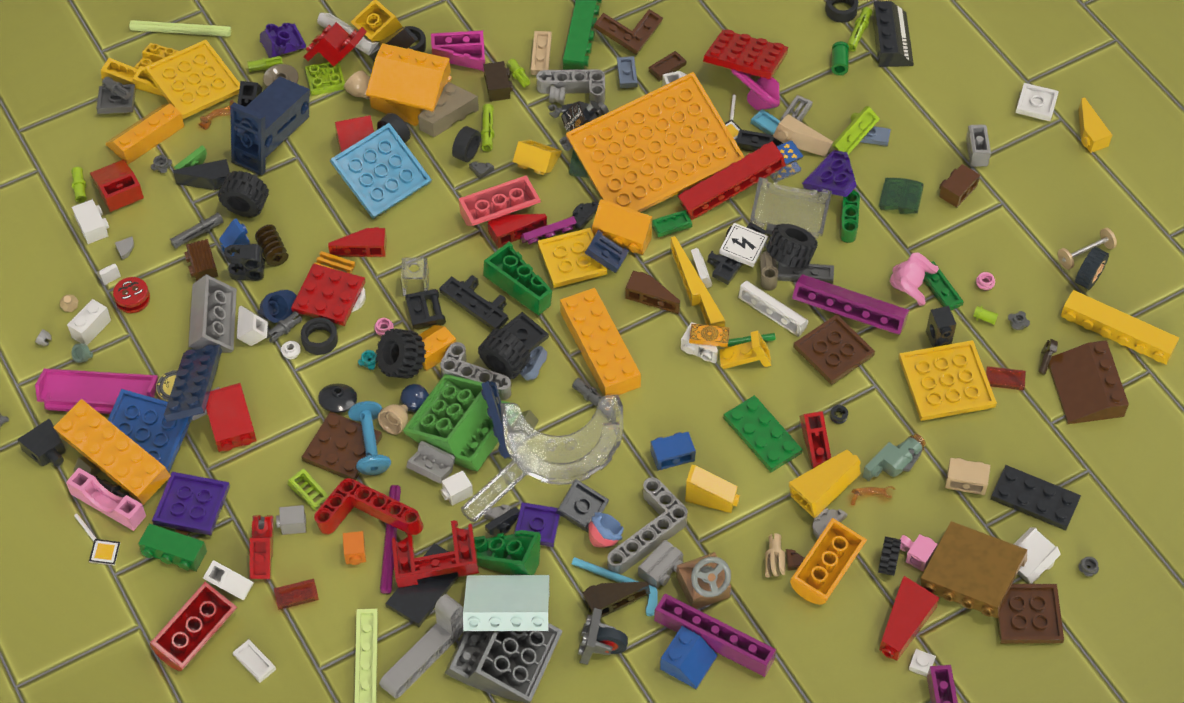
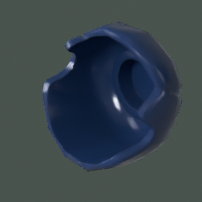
M420 384L407 385L401 392L400 403L401 405H406L408 411L416 413L429 394Z

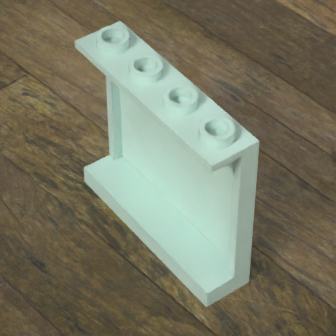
M467 575L463 608L464 631H548L549 575Z

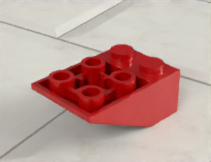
M124 159L90 172L110 212L144 198L141 186L134 172Z

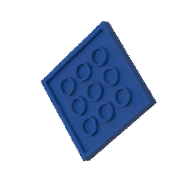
M121 389L108 421L164 465L168 472H170L193 416L167 422L164 417L168 404L167 401Z

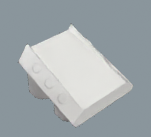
M1029 528L1014 543V545L1028 550L1027 562L1024 567H1020L1017 573L1028 584H1032L1039 579L1045 570L1053 567L1055 560L1061 555L1058 546L1055 547L1037 531V528Z

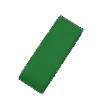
M855 190L847 197L843 196L840 238L846 243L854 242L857 237L860 195Z

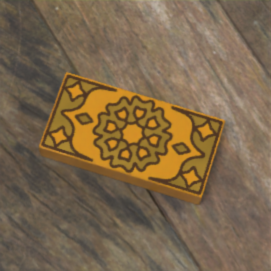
M691 324L689 343L728 347L730 328Z

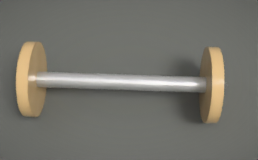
M1103 228L1100 231L1101 240L1072 254L1065 248L1058 250L1059 262L1065 269L1070 270L1074 267V257L1091 250L1095 246L1104 244L1108 249L1115 248L1117 245L1116 237L1109 228Z

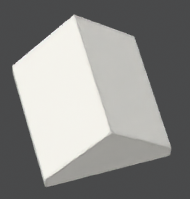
M111 264L96 273L104 285L121 277L116 264Z

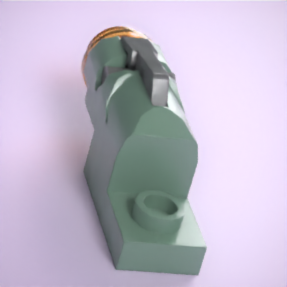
M914 434L898 446L889 442L864 467L863 478L870 481L873 477H878L882 470L892 477L899 475L902 471H911L924 450L925 440L920 435Z

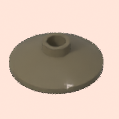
M287 64L274 65L263 76L266 87L272 84L279 76L294 83H297L299 79L297 70Z

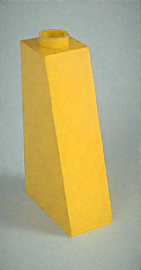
M848 450L841 452L790 481L791 497L813 518L817 517L861 474L860 459Z

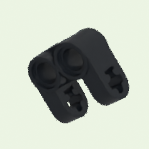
M247 244L229 245L225 248L226 261L231 263L228 267L231 279L259 281L264 278L265 259L262 256L263 249L261 246Z

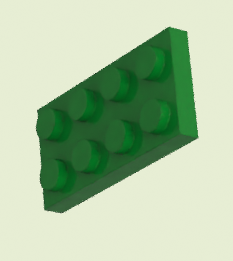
M755 395L724 413V420L771 473L802 454L803 449Z

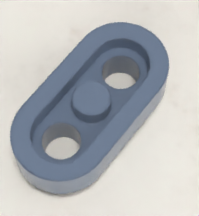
M538 346L530 352L531 359L520 372V375L525 380H533L539 375V370L547 359V351L542 346Z

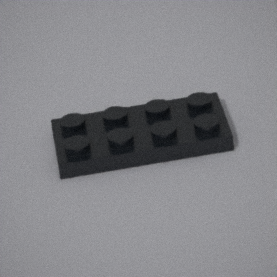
M1005 465L992 493L991 500L1067 530L1081 495Z

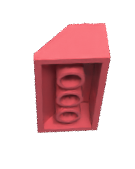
M523 176L459 198L460 214L466 225L474 226L540 203L541 200L528 177Z

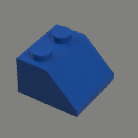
M681 626L661 657L660 670L697 689L716 660L717 654L700 635Z

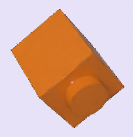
M363 531L343 533L346 564L358 565L366 562Z

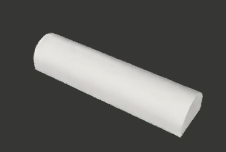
M320 13L317 19V23L323 28H326L329 24L332 26L337 22L348 34L355 29L330 13ZM364 35L355 47L370 55L378 42H372Z
M745 281L741 284L739 299L798 337L805 331L809 322L807 319L750 282Z

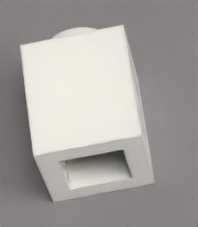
M463 471L442 480L441 494L445 500H449L452 506L473 496L472 484Z

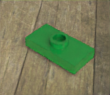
M686 210L652 220V227L659 238L692 228V221Z

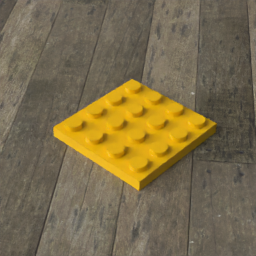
M203 40L145 66V72L166 100L181 112L183 119L239 94V81L207 40Z
M973 340L899 353V360L921 421L996 407L997 402Z

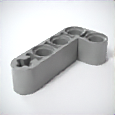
M542 70L536 75L537 91L542 94H550L551 86L556 88L565 87L566 93H589L590 102L605 103V74L601 70Z
M454 342L449 346L440 363L442 377L444 374L482 383H484L483 381L496 382L501 400H507L511 396V381L509 377L466 362V348L464 344Z

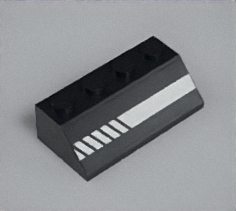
M874 1L872 20L878 66H913L907 13L892 1Z

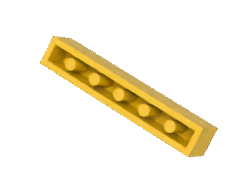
M1075 290L1070 294L1061 313V317L1067 321L1074 322L1087 330L1096 332L1105 338H1109L1122 346L1131 348L1166 365L1179 340V337Z

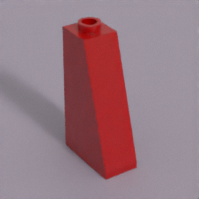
M904 576L879 650L886 657L898 661L935 611L940 598Z

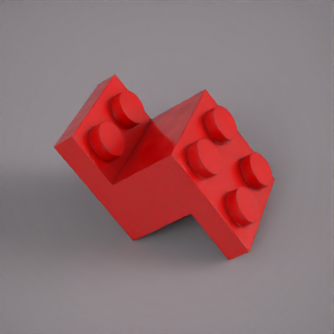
M337 22L332 26L329 24L320 35L318 34L312 40V43L305 49L307 53L303 57L309 61L319 52L334 67L359 43L367 31L361 27L358 31L354 29L348 34Z

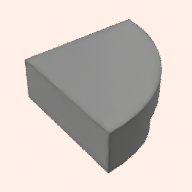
M132 236L115 243L122 260L127 258L134 248Z
M501 505L489 508L484 513V517L492 521L509 511L511 506Z

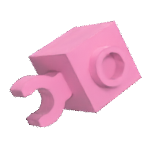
M920 534L915 542L902 535L900 538V550L908 552L906 563L924 572L938 544L931 538Z

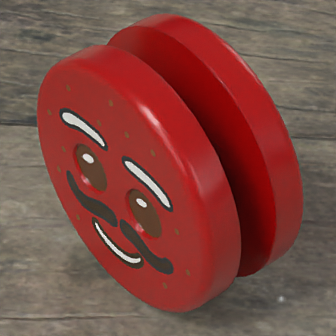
M138 277L124 278L113 289L115 303L125 313L140 312L150 302L148 286L144 280Z

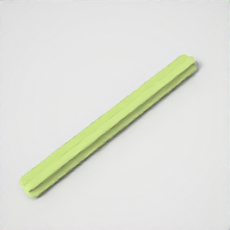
M131 20L129 24L132 31L231 36L230 26Z

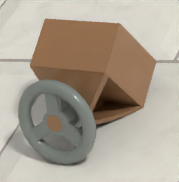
M715 552L677 565L676 578L689 606L699 609L730 598L731 570L723 559L717 557Z

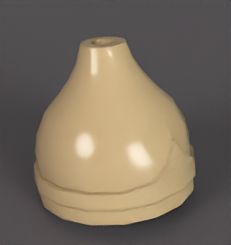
M363 70L358 71L346 81L344 89L352 96L370 99L366 96L370 78Z
M392 404L383 408L378 414L380 426L392 435L401 433L408 423V407L404 404Z

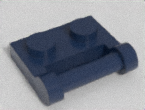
M598 230L586 249L585 254L616 273L629 250L625 247L623 249L602 235L603 232Z

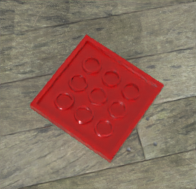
M727 29L722 30L705 53L703 62L771 80L787 55L789 47L784 46L782 43L768 42L763 38L756 39L748 34H737Z

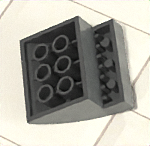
M548 623V631H464L444 673L469 686L493 695L530 703L562 634V630Z

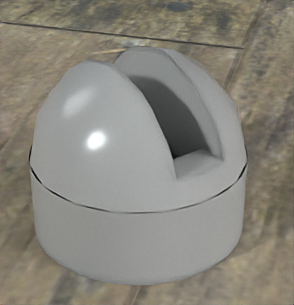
M42 329L35 343L47 346L49 343L45 340H52L49 332Z

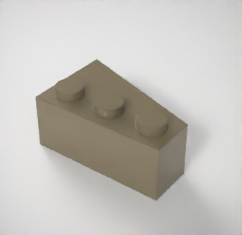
M448 82L441 93L434 111L424 109L419 114V130L432 137L439 135L452 127V124L456 121H462L471 112L479 111L478 96Z

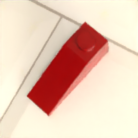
M546 214L503 215L488 221V233L496 246L500 248L509 241L512 243L521 239L520 236L523 233L547 226Z
M379 227L365 228L329 242V254L338 257H386V230Z
M823 411L799 416L812 469L831 459Z

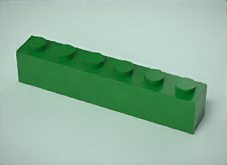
M576 0L563 57V70H585V66L588 67V54H591L592 43L590 42L594 41L595 36L593 27L597 21L596 15L599 16L600 5L598 4L602 3V0Z

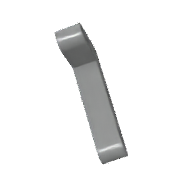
M651 477L644 481L643 498L659 516L608 554V570L623 574L654 551L664 540L670 539L686 526L687 508L657 478ZM614 561H619V562H621V563H619V564H614L613 562H614Z
M448 594L440 597L435 605L437 623L380 680L379 685L395 699L399 698L463 634V607Z

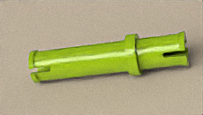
M864 7L860 16L855 21V27L847 43L851 52L856 51L862 34L869 25V19L873 13L869 7Z
M485 104L482 107L481 148L483 151L489 152L493 149V138L495 136L493 131L494 107L491 104Z

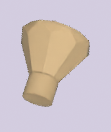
M65 295L60 300V307L65 312H73L78 308V299L74 295Z

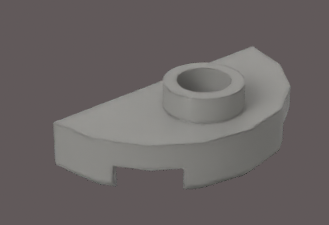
M827 508L815 517L812 529L817 540L832 518L842 522L847 518V513L841 509L828 510Z

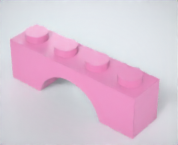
M80 468L66 482L71 495L133 531L146 517L141 503L127 495L125 497L114 495L104 488L93 475Z

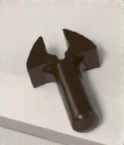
M1050 339L1044 345L1041 352L1044 356L1038 371L1040 374H1046L1052 354L1057 352L1058 341Z

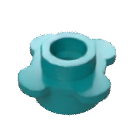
M372 350L364 351L361 359L358 360V364L368 367L369 370L375 369L377 354Z

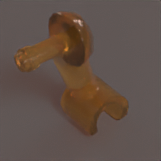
M230 100L228 107L215 109L208 115L201 116L200 120L202 122L199 123V126L207 130L211 126L210 120L213 118L230 115V106L234 101Z
M891 485L886 488L864 487L853 489L851 492L854 493L851 505L856 504L858 495H885L888 498H892L893 496L888 495L886 490L888 488L896 489Z

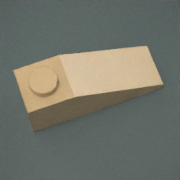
M789 114L778 124L773 135L774 138L782 143L793 141L798 149L825 157L833 144V141Z

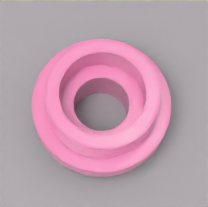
M988 272L981 273L976 279L977 286L982 290L992 289L995 285L994 276Z
M380 318L374 328L375 332L382 336L385 335L387 330L394 329V326L389 319Z

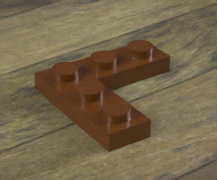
M649 9L632 31L603 13L593 28L637 55L661 24L663 17Z

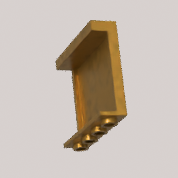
M951 521L921 576V586L947 601H954L962 604L967 609L980 611L985 616L998 618L999 609L1020 567H1024L1027 562L1028 550Z

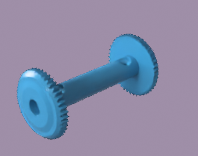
M373 401L356 403L348 411V416L354 421H360L362 425L366 457L357 462L356 468L365 475L381 474L391 465L389 457L382 454L378 455L373 420L378 418L382 407Z

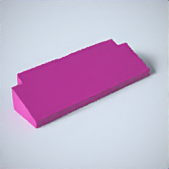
M44 368L35 384L37 402H44V407L47 410L70 411L82 399L98 413L110 414L121 389L154 398L158 375Z

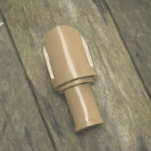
M774 533L773 539V535L770 534L768 536L769 550L765 552V576L767 578L772 577V573L774 576H779L780 572L782 575H786L785 552L781 550V535Z

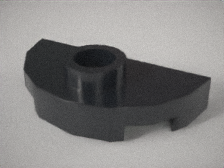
M593 201L592 203H581L574 209L573 216L577 222L574 225L576 229L582 230L596 214L599 203Z
M517 507L510 509L486 524L485 530L492 536H497L499 533L506 534L516 522L520 510Z

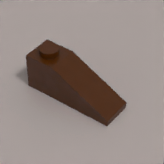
M633 270L625 288V299L679 314L680 300L651 275Z

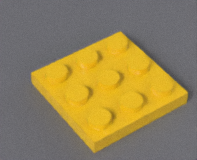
M591 228L537 241L553 288L607 275V268L585 254L594 237Z

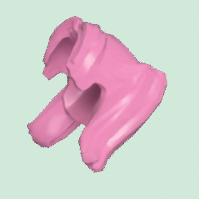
M912 253L907 261L893 267L890 283L894 288L906 292L916 299L917 303L922 306L926 303L925 297L917 288L921 286L925 272L935 274L939 268L922 254Z

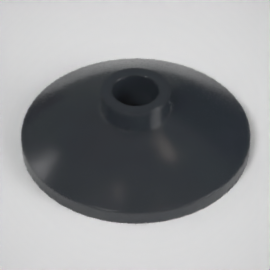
M340 383L330 384L319 392L318 401L321 407L327 411L334 413L346 412L357 403V393L348 385Z

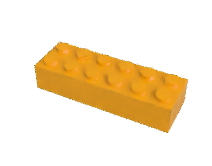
M592 288L560 299V313L603 397L610 399L640 388L641 373L596 289Z
M82 399L53 427L62 439L142 505L171 477L164 465Z

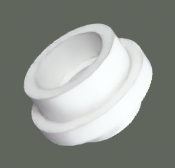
M288 341L281 347L282 355L287 359L297 358L301 351L300 345L295 341Z

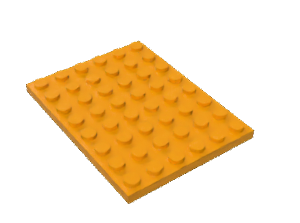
M694 72L566 133L567 139L602 200L638 212H642L697 185L700 181L708 179L716 172L722 171L729 167L730 164L744 158L743 153Z

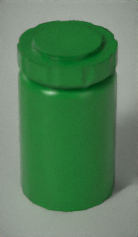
M840 41L832 45L831 71L836 75H844L849 69V45Z

